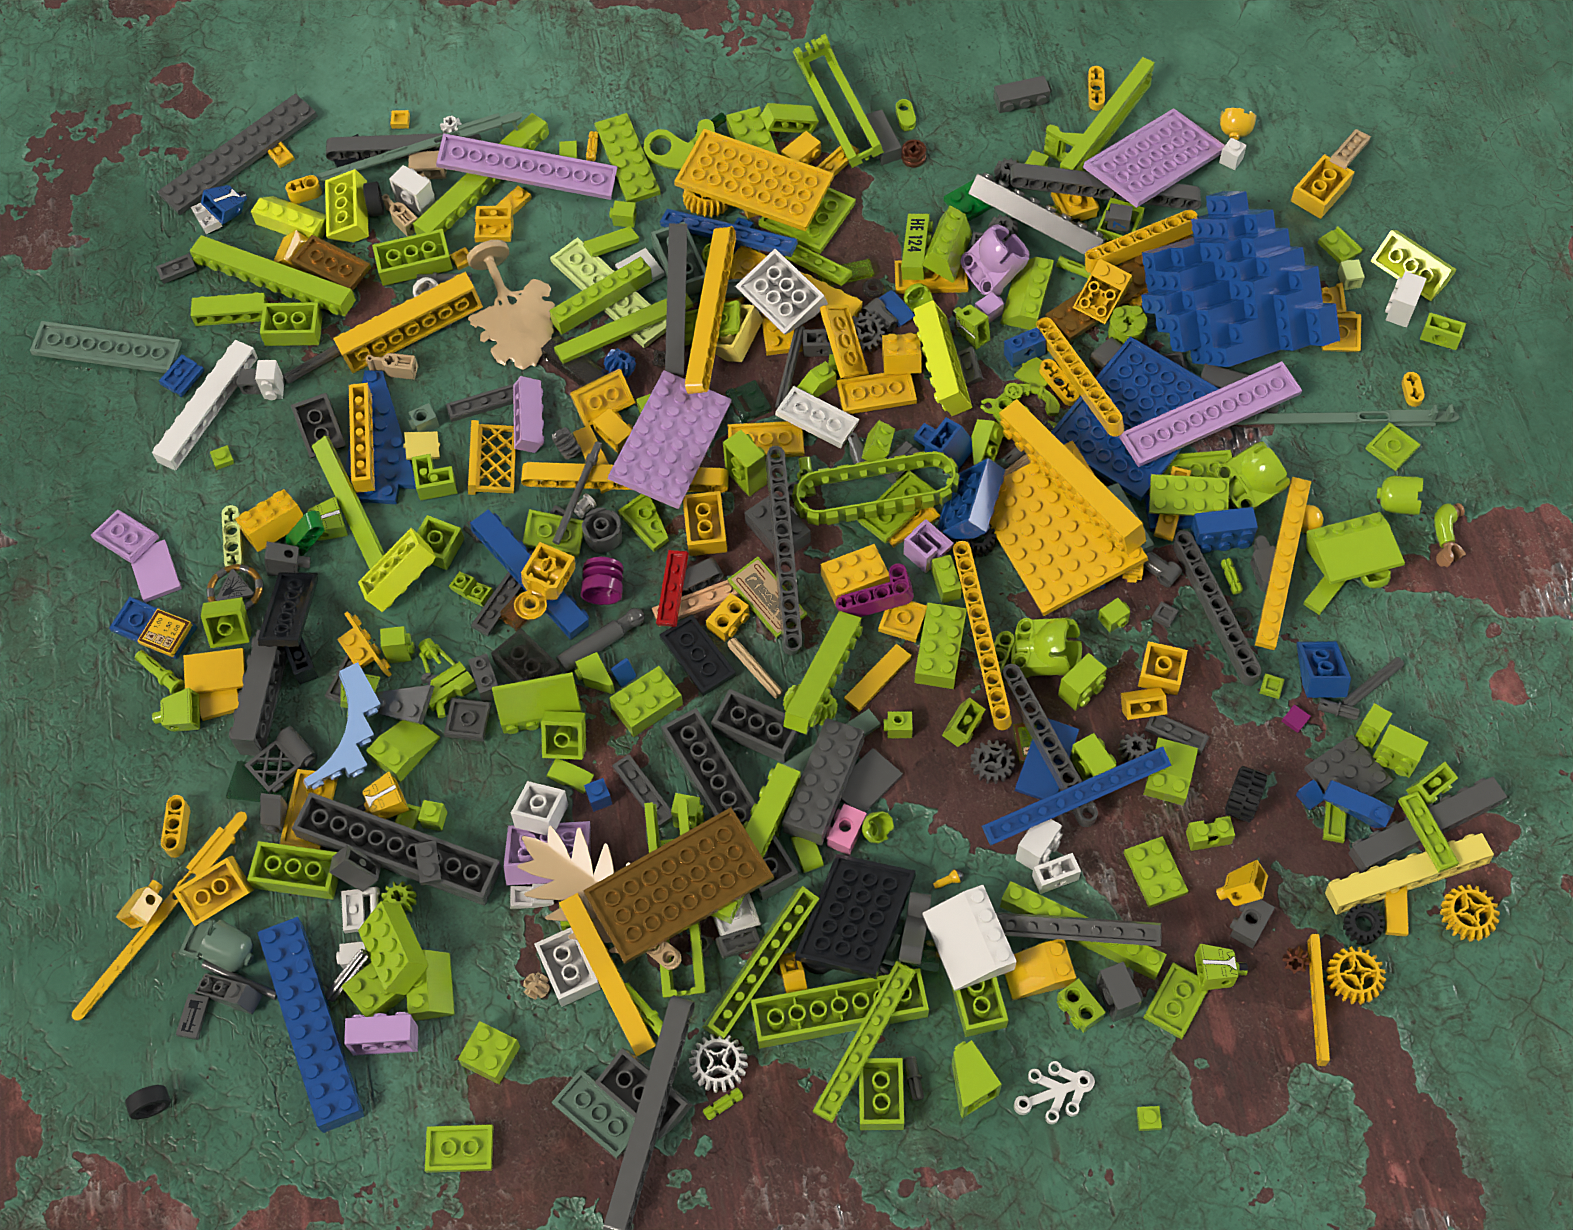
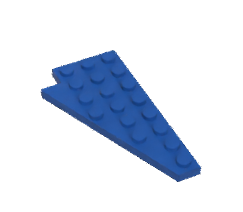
M365 370L362 383H368L372 394L375 491L358 492L356 494L359 501L363 503L397 504L400 488L416 489L414 473L410 460H406V450L403 448L405 443L383 371ZM349 446L345 471L351 482V453Z

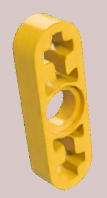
M1092 66L1088 71L1089 107L1095 111L1103 109L1105 103L1104 70L1100 66ZM1099 86L1101 89L1093 90L1092 87Z
M1051 359L1043 360L1039 368L1041 376L1065 405H1074L1080 395L1055 361ZM1061 379L1064 381V385L1058 386L1054 380ZM1067 394H1069V395H1074V397H1073V398H1072V397H1069V398H1068V397H1067Z

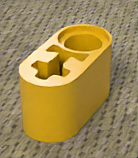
M314 175L290 181L285 187L290 202L294 204L316 199L322 194L318 178Z

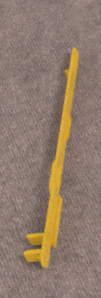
M238 812L224 829L219 827L186 866L189 872L177 883L174 890L183 885L190 875L196 874L197 876L211 868L231 843L233 845L236 843L234 835L239 829L247 830L244 826L248 818L245 812ZM173 891L155 911L147 925L140 929L73 1010L72 1018L74 1020L80 1021L86 1016L177 906L179 900L173 899L175 895Z

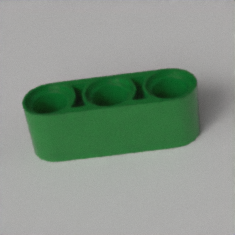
M309 511L305 513L285 537L287 545L299 547L300 556L306 554L325 531L320 512Z

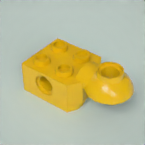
M538 543L521 572L522 584L527 591L519 594L514 602V609L520 617L527 620L537 619L545 612L547 600L558 599L576 569L575 557L544 543Z

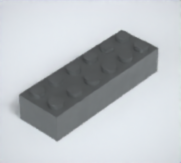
M257 630L256 636L252 638V652L247 658L248 668L247 672L243 674V688L239 691L238 708L234 710L233 714L234 724L229 730V738L240 755L256 756L266 748L288 657L284 646H258L257 639L260 630Z
M828 718L825 719L783 820V833L803 838L822 846L863 746L864 730Z

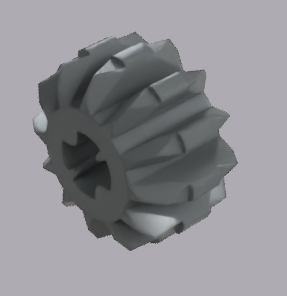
M1011 157L1010 160L1004 158L1003 161H998L997 166L994 168L995 181L1002 180L1011 185L1010 168L1013 164L1019 163V160L1013 161Z
M1000 214L998 218L993 217L988 226L989 228L992 225H1001L1007 228L1009 234L1004 238V241L1012 234L1017 236L1019 232L1018 222L1014 221V217L1008 218L1007 214L1005 217H1002Z
M568 428L559 429L552 435L553 442L565 459L574 458L581 452V447Z
M1136 732L1133 733L1132 737L1128 734L1125 735V740L1120 741L1119 745L1121 747L1118 749V753L1122 754L1121 760L1130 761L1153 751L1154 747L1150 745L1151 740H1144V733L1140 737L1137 736Z

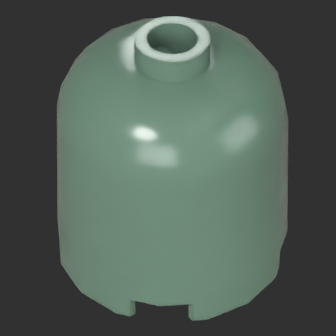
M224 920L217 921L213 925L216 929L211 936L206 934L199 948L201 953L199 957L229 972L238 971L244 965L248 966L254 957L252 954L253 942L251 938Z

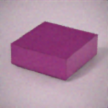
M1293 705L1283 717L1282 722L1299 733L1311 716L1296 705Z

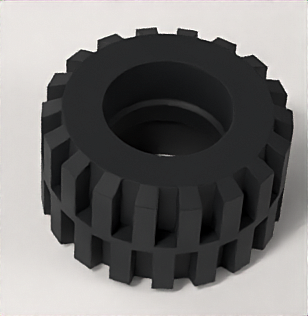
M1241 766L1228 797L1225 814L1250 823L1254 819L1267 782V774Z

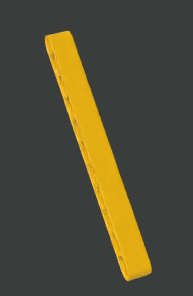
M733 226L715 228L713 231L685 380V388L688 394L705 393L709 390L736 242V232Z
M526 462L522 466L521 483L527 487L576 488L585 464ZM596 464L593 466L583 488L600 489L602 486L610 487L608 489L632 490L609 480L608 475L613 465ZM699 467L687 492L728 491L729 471L724 468Z
M959 541L954 544L953 552L994 726L998 730H1006L1011 726L1012 719L969 543Z

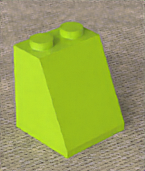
M972 1040L968 1043L964 1041L954 1048L955 1051L952 1058V1068L962 1118L999 1096L1002 1085Z

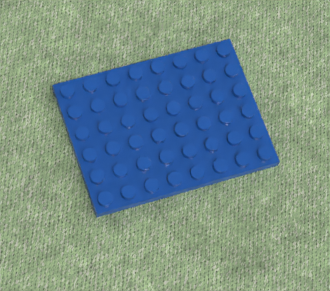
M1132 337L1127 339L1095 378L1122 414L1124 431L1219 389ZM1081 396L1051 431L1063 445L1073 441L1094 473L1112 484L1119 483L1123 491L1140 501L1150 490L1151 474L1162 475L1183 449L1182 447L1138 467L1119 436H1110Z

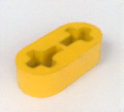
M1407 372L1401 382L1405 400L1408 405L1417 407L1421 405L1424 399L1423 386L1417 373Z

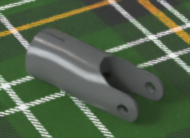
M850 433L848 439L850 442V455L854 465L859 462H865L866 460L861 458L864 445L858 439L856 433Z

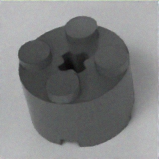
M601 507L593 509L586 514V518L582 522V530L586 544L595 553L611 551L622 543L621 522L616 512Z

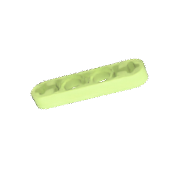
M233 505L226 506L222 510L225 567L233 565L232 557H235L236 564L244 565L242 531L235 521V518L240 516V512ZM232 512L234 513V514H232V520H233V522H231V520H230V518H229L230 513H232ZM230 528H237L235 534H227ZM231 545H238L235 551L228 550Z

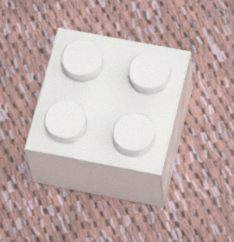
M403 165L389 178L395 200L403 203L408 209L419 216L424 214L436 202L431 181L427 177L417 174L414 169H409Z
M1406 271L1403 278L1398 277L1385 310L1388 313L1386 321L1407 328L1427 278Z
M527 781L511 811L515 828L548 836L549 826H552L556 831L568 807L565 790Z
M1050 819L1031 827L1018 845L1016 860L1031 870L1035 866L1048 862L1051 851L1055 852L1061 843L1060 839L1063 834L1060 832L1062 825Z

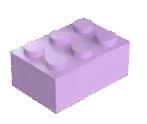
M397 1012L392 1016H387L383 1013L374 1014V1017L353 1015L352 1018H345L344 1044L353 1056L418 1052V1025L411 1014L408 1015L406 1012Z

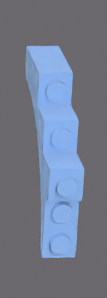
M358 662L339 671V677L344 686L348 703L346 730L331 758L320 769L304 779L307 790L310 788L315 790L323 786V781L329 778L331 780L339 778L343 775V771H345L348 778L351 776L356 778L365 773L364 769L367 768V763L357 746L364 747L372 742L371 739L374 733L364 716L370 717L376 714L381 704Z

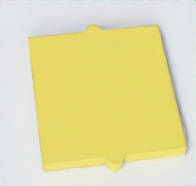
M404 432L405 444L403 448L406 450V460H412V457L431 454L432 459H440V443H438L437 432Z

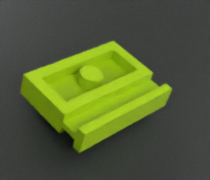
M1339 226L1318 240V244L1339 264L1346 260H1353L1358 254H1362L1363 251Z

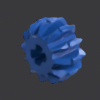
M611 349L604 359V369L608 370L609 373L620 369L623 376L629 378L635 369V358L630 356L631 353H626L625 350Z

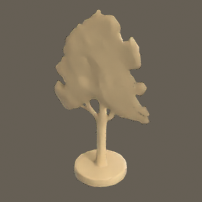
M489 240L475 246L468 253L467 261L473 269H489L498 296L495 299L494 306H489L476 314L470 315L468 320L471 322L470 325L475 328L480 326L485 329L480 335V341L486 342L490 339L497 342L491 348V353L498 363L505 366L510 358L514 365L522 370L530 365L535 367L544 350L548 347V343L554 333L549 310L554 308L555 304L542 299L543 296H550L551 287L540 280L532 279L524 287V290H508L503 283L497 266L509 256V247L505 241ZM507 296L515 297L517 302L513 305L510 304Z

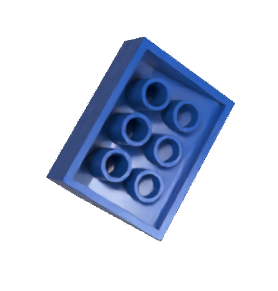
M987 458L960 472L958 490L952 494L950 501L944 503L937 529L948 539H969L985 534L990 527L989 522L994 513L995 502L999 497L1000 486L1004 481L1005 469Z

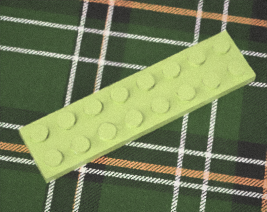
M577 237L551 256L550 260L583 291L615 271L598 256L592 258L584 248V243ZM635 291L603 311L615 321L651 304ZM666 319L630 334V336L643 348H646L666 332Z

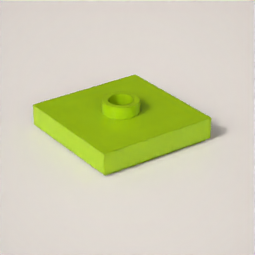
M1389 422L1366 446V450L1394 471H1397L1416 452L1421 444Z

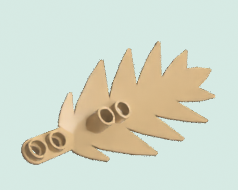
M552 826L548 828L547 843L523 836L522 840L527 851L534 860L519 864L517 867L531 875L554 880L525 892L524 895L537 899L565 900L579 893L591 918L595 919L593 922L603 942L612 943L583 892L588 887L615 873L608 845L604 844L595 872H593L590 853L581 828L578 827L576 831L572 858H570L562 839ZM562 908L545 917L547 920L568 921ZM574 933L568 936L570 939L577 940ZM667 941L661 943L657 950L653 948L646 952L668 970L677 968L681 962L680 952ZM615 947L609 950L610 953H618ZM674 956L673 961L669 963L670 957Z

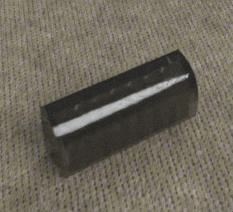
M561 336L553 337L541 348L543 359L581 387L609 374L608 370L604 369V367L586 354L563 364L554 350L555 346L567 342Z

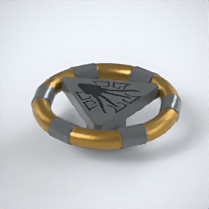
M243 564L226 566L217 571L210 579L206 589L208 602L240 597L244 600L245 598L252 597L251 600L244 604L246 611H248L258 603L262 596L263 580L259 573L250 566ZM236 571L250 574L255 580V593H253ZM229 573L215 599L214 588L216 583Z

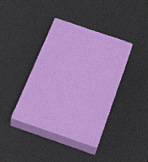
M120 510L114 512L91 534L95 541L131 564L159 539L157 533Z
M165 539L152 544L131 564L145 603L182 589Z

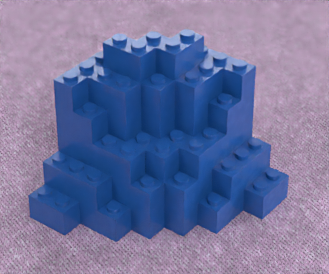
M1221 191L1206 196L1208 214L1191 219L1194 237L1142 252L1146 276L1145 281L1148 293L1141 295L1144 313L1155 314L1158 332L1170 333L1172 351L1186 352L1191 350L1192 363L1230 367L1278 350L1294 351L1309 345L1325 346L1340 341L1336 304L1323 303L1318 266L1305 265L1303 247L1290 246L1288 228L1275 227L1273 209H1249L1246 191Z

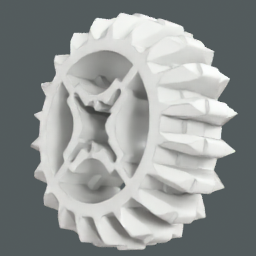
M711 1034L710 1041L703 1037V1045L698 1042L696 1043L698 1050L691 1051L694 1057L689 1058V1063L693 1064L689 1069L690 1072H695L692 1077L694 1080L699 1079L698 1085L700 1087L706 1083L705 1090L707 1091L713 1086L715 1093L718 1092V1087H722V1091L726 1092V1085L733 1089L735 1087L733 1081L741 1082L738 1075L745 1076L746 1072L743 1068L748 1067L747 1062L744 1061L747 1059V1054L742 1053L744 1051L743 1046L737 1047L739 1044L737 1039L731 1042L730 1035L724 1040L720 1036H718V1039H715L714 1034ZM714 1048H725L718 1053L711 1050ZM731 1053L736 1058V1065L733 1070L727 1064ZM703 1056H706L710 1062L705 1073L701 1069ZM722 1060L723 1065L715 1066L714 1061ZM718 1073L725 1075L723 1078H712Z

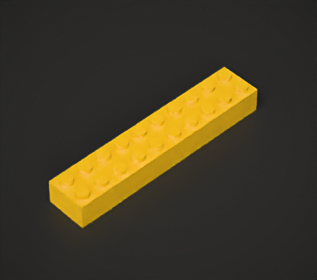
M1016 399L999 412L1000 424L1004 428L1003 433L1006 438L1012 439L1018 450L1024 451L1032 464L1036 463L1044 476L1048 475L1054 486L1058 489L1061 488L1069 501L1073 500L1081 513H1086L1094 526L1098 525L1102 529L1103 535L1107 539L1111 538L1120 552L1124 551L1127 555H1130L1146 542L1143 523L1024 405Z

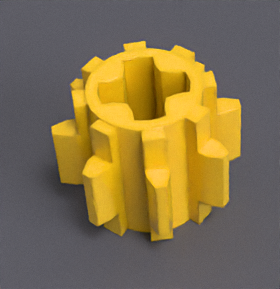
M1143 563L1122 574V579H1126L1130 583L1142 580Z

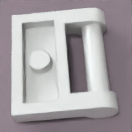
M369 887L363 892L358 889L341 891L344 933L358 932L361 925L365 922L364 897H370L372 913L379 904V887Z

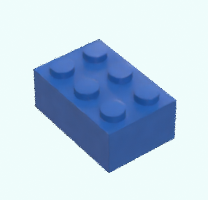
M1253 507L1195 513L1190 533L1201 553H1207L1212 550L1226 551L1230 548L1245 549L1252 546L1258 526Z

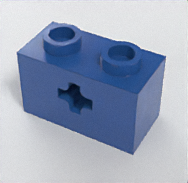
M1037 327L1004 341V356L1012 368L1045 354L1046 339Z

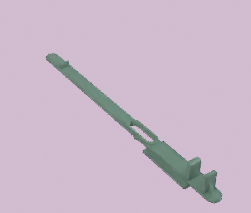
M517 111L501 117L499 113L458 125V130L444 134L459 135L466 138L499 128L501 135H504L502 125L512 122L514 129L517 131L516 122L522 118V113ZM443 135L317 174L316 177L319 182H323L354 169L358 171L431 147H439L441 142H435L441 140Z
M1451 404L1446 411H1438L1437 405H1433L1432 410L1256 414L1234 425L1389 424L1390 422L1396 427H1436V422L1458 421L1459 414L1454 411L1453 404ZM1360 415H1386L1388 419H1361Z

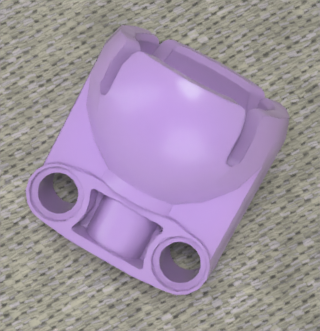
M1001 225L990 226L972 248L961 257V265L976 288L984 295L993 292L996 296H999L1003 288L1026 266L1029 260L1028 249L1015 234H1012L1005 242L1002 241L1009 234V230Z

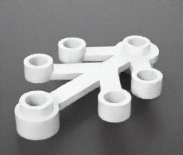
M1053 1061L1048 1066L1049 1074L1052 1076L1059 1075L1071 1082L1062 1084L1041 1075L1038 1069L1030 1070L1028 1080L1033 1084L1038 1083L1050 1088V1090L1029 1098L1027 1096L1017 1097L1014 1102L1016 1113L1026 1115L1030 1112L1032 1106L1055 1098L1051 1109L1046 1113L1045 1119L1049 1124H1056L1066 1093L1075 1090L1072 1101L1067 1104L1065 1110L1067 1115L1071 1117L1078 1114L1079 1103L1083 1093L1091 1091L1094 1087V1077L1091 1073L1084 1070L1074 1073L1062 1068L1059 1062ZM1055 1065L1059 1068V1070L1057 1072H1053L1051 1070V1066ZM1036 1073L1039 1078L1034 1080L1031 1078V1074ZM1085 1078L1088 1083L1081 1084L1080 1079ZM1025 1101L1027 1103V1107H1021L1019 1105V1102ZM1074 1106L1076 1112H1070L1068 1107ZM1055 1114L1056 1119L1050 1120L1048 1115Z

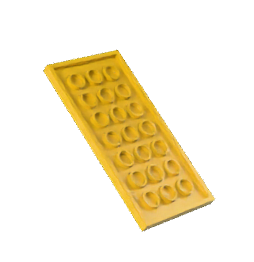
M703 129L678 173L674 184L680 188L806 231L834 178V173Z

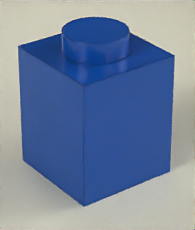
M603 778L584 785L593 812L612 805L611 797Z

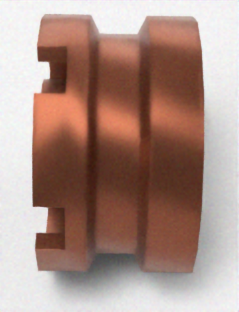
M915 139L908 140L903 144L901 156L903 164L911 168H917L924 164L926 160V146L923 142Z

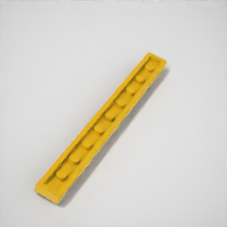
M1292 477L1290 481L1255 646L1275 650L1311 485V481Z

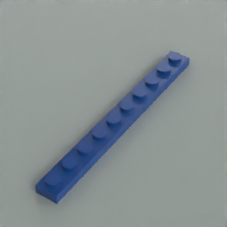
M1160 747L982 826L989 844L993 845L1171 766L1164 747Z

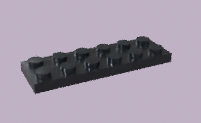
M278 573L257 639L258 646H299L318 582V573Z

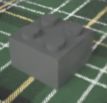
M1124 962L1100 970L1095 983L1113 1022L1136 1014L1142 1002L1141 999H1143L1140 988L1135 987L1132 981L1134 977L1129 967L1126 968Z

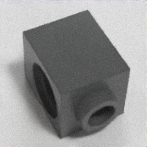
M240 369V375L237 376L236 383L237 387H240L242 394H262L255 380L256 369Z

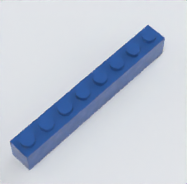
M488 509L470 522L471 531L524 590L527 591L522 584L521 572L532 554L526 551V547L521 540L517 541L513 537L514 534L509 527L502 525L500 517L496 513L492 514ZM562 591L558 599L546 601L545 613L570 640L589 626L588 614L584 609H579L576 606V601L571 595L567 596Z

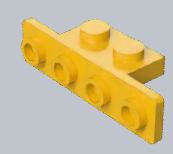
M347 611L345 616L353 628L337 640L353 664L358 662L362 669L375 660L380 669L390 677L392 675L389 671V668H391L390 664L385 658L381 659L379 656L381 653L380 649L375 643L371 644L369 641L371 636L366 629H361L360 625L362 623L356 615L352 616Z

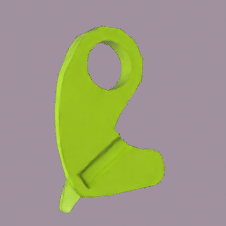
M709 119L700 120L696 136L689 143L681 140L668 130L657 129L650 132L645 138L644 152L648 160L656 165L668 169L681 170L703 129L715 132L714 124ZM658 139H667L671 143V149L664 155H656L651 151L653 142Z

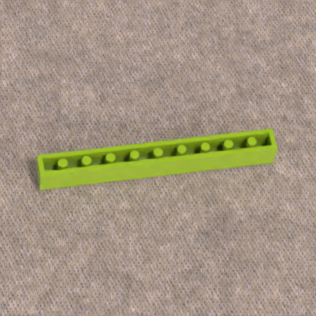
M531 113L517 126V131L515 129L511 131L499 144L534 150L542 140L548 137V124ZM466 173L413 223L416 235L443 229L445 233L472 206H475L484 195L488 194L490 189L498 184L501 179Z
M202 235L190 249L193 261L198 265H205L214 271L218 270L228 276L238 277L244 282L249 281L258 287L268 288L272 292L282 293L288 298L293 297L303 303L318 302L320 309L329 310L335 315L346 316L356 301L350 288Z

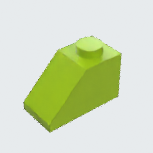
M825 361L811 369L797 388L817 398L836 387V373Z
M597 652L575 661L577 667L574 670L579 681L583 680L585 686L610 694L615 693L614 685Z

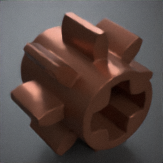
M1299 946L1293 949L1288 947L1287 954H1284L1282 958L1283 961L1287 962L1285 969L1289 968L1294 974L1300 970L1305 972V965H1309L1311 960L1306 958L1308 951H1303Z

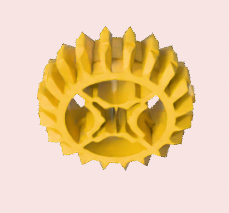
M684 189V205L686 209L691 210V213H697V216H719V213L724 214V211L729 207V204Z
M1469 884L1465 888L1461 885L1458 886L1457 890L1455 888L1451 889L1450 894L1445 895V901L1441 903L1443 909H1441L1440 914L1444 916L1442 922L1448 923L1446 930L1451 928L1454 930L1453 936L1460 934L1461 940H1464L1467 936L1469 942H1472L1474 938L1477 941H1481L1483 937L1487 938L1490 932L1495 931V925L1499 923L1497 917L1500 915V912L1495 910L1498 904L1491 903L1494 899L1493 896H1486L1487 890L1481 893L1479 892V886L1472 890ZM1456 901H1460V910L1455 913L1454 904ZM1484 913L1485 924L1480 926L1479 917Z
M1352 946L1348 948V951L1343 948L1340 950V954L1335 953L1333 955L1334 959H1330L1328 963L1331 967L1326 969V972L1330 974L1327 977V981L1333 982L1329 986L1330 989H1337L1335 996L1341 993L1343 1001L1350 998L1351 1004H1354L1357 999L1360 1005L1365 1000L1369 1003L1373 1000V997L1377 998L1379 996L1378 991L1384 989L1382 984L1386 982V978L1383 977L1386 973L1385 970L1379 969L1383 965L1382 962L1375 961L1377 955L1371 957L1369 956V950L1363 953L1361 947H1358L1355 951ZM1349 961L1348 970L1340 973L1341 964ZM1372 978L1371 987L1363 990L1364 981Z

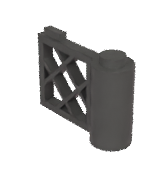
M287 727L279 733L274 742L248 761L245 767L269 794L272 792L277 793L285 786L283 783L297 773V769L312 767L316 763L318 755L293 727ZM278 747L281 750L280 758H270V752ZM257 762H265L263 771H255L252 766ZM269 762H279L278 771H267ZM283 762H291L294 765L289 771H282ZM267 775H277L276 781L268 786L266 784Z

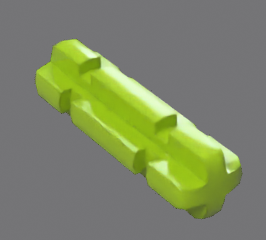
M1223 559L1221 566L1225 570L1224 573L1229 586H1231L1232 593L1234 595L1242 593L1243 587L1239 583L1240 579L1235 567L1232 566L1234 565L1232 559Z
M739 1088L733 1089L729 1095L726 1094L715 1101L713 1106L709 1105L703 1110L704 1115L708 1120L713 1119L717 1113L720 1114L734 1105L735 1101L737 1103L742 1100V1092Z

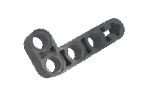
M910 892L907 918L900 949V962L921 964L927 924L922 913L930 909L932 896L930 894Z

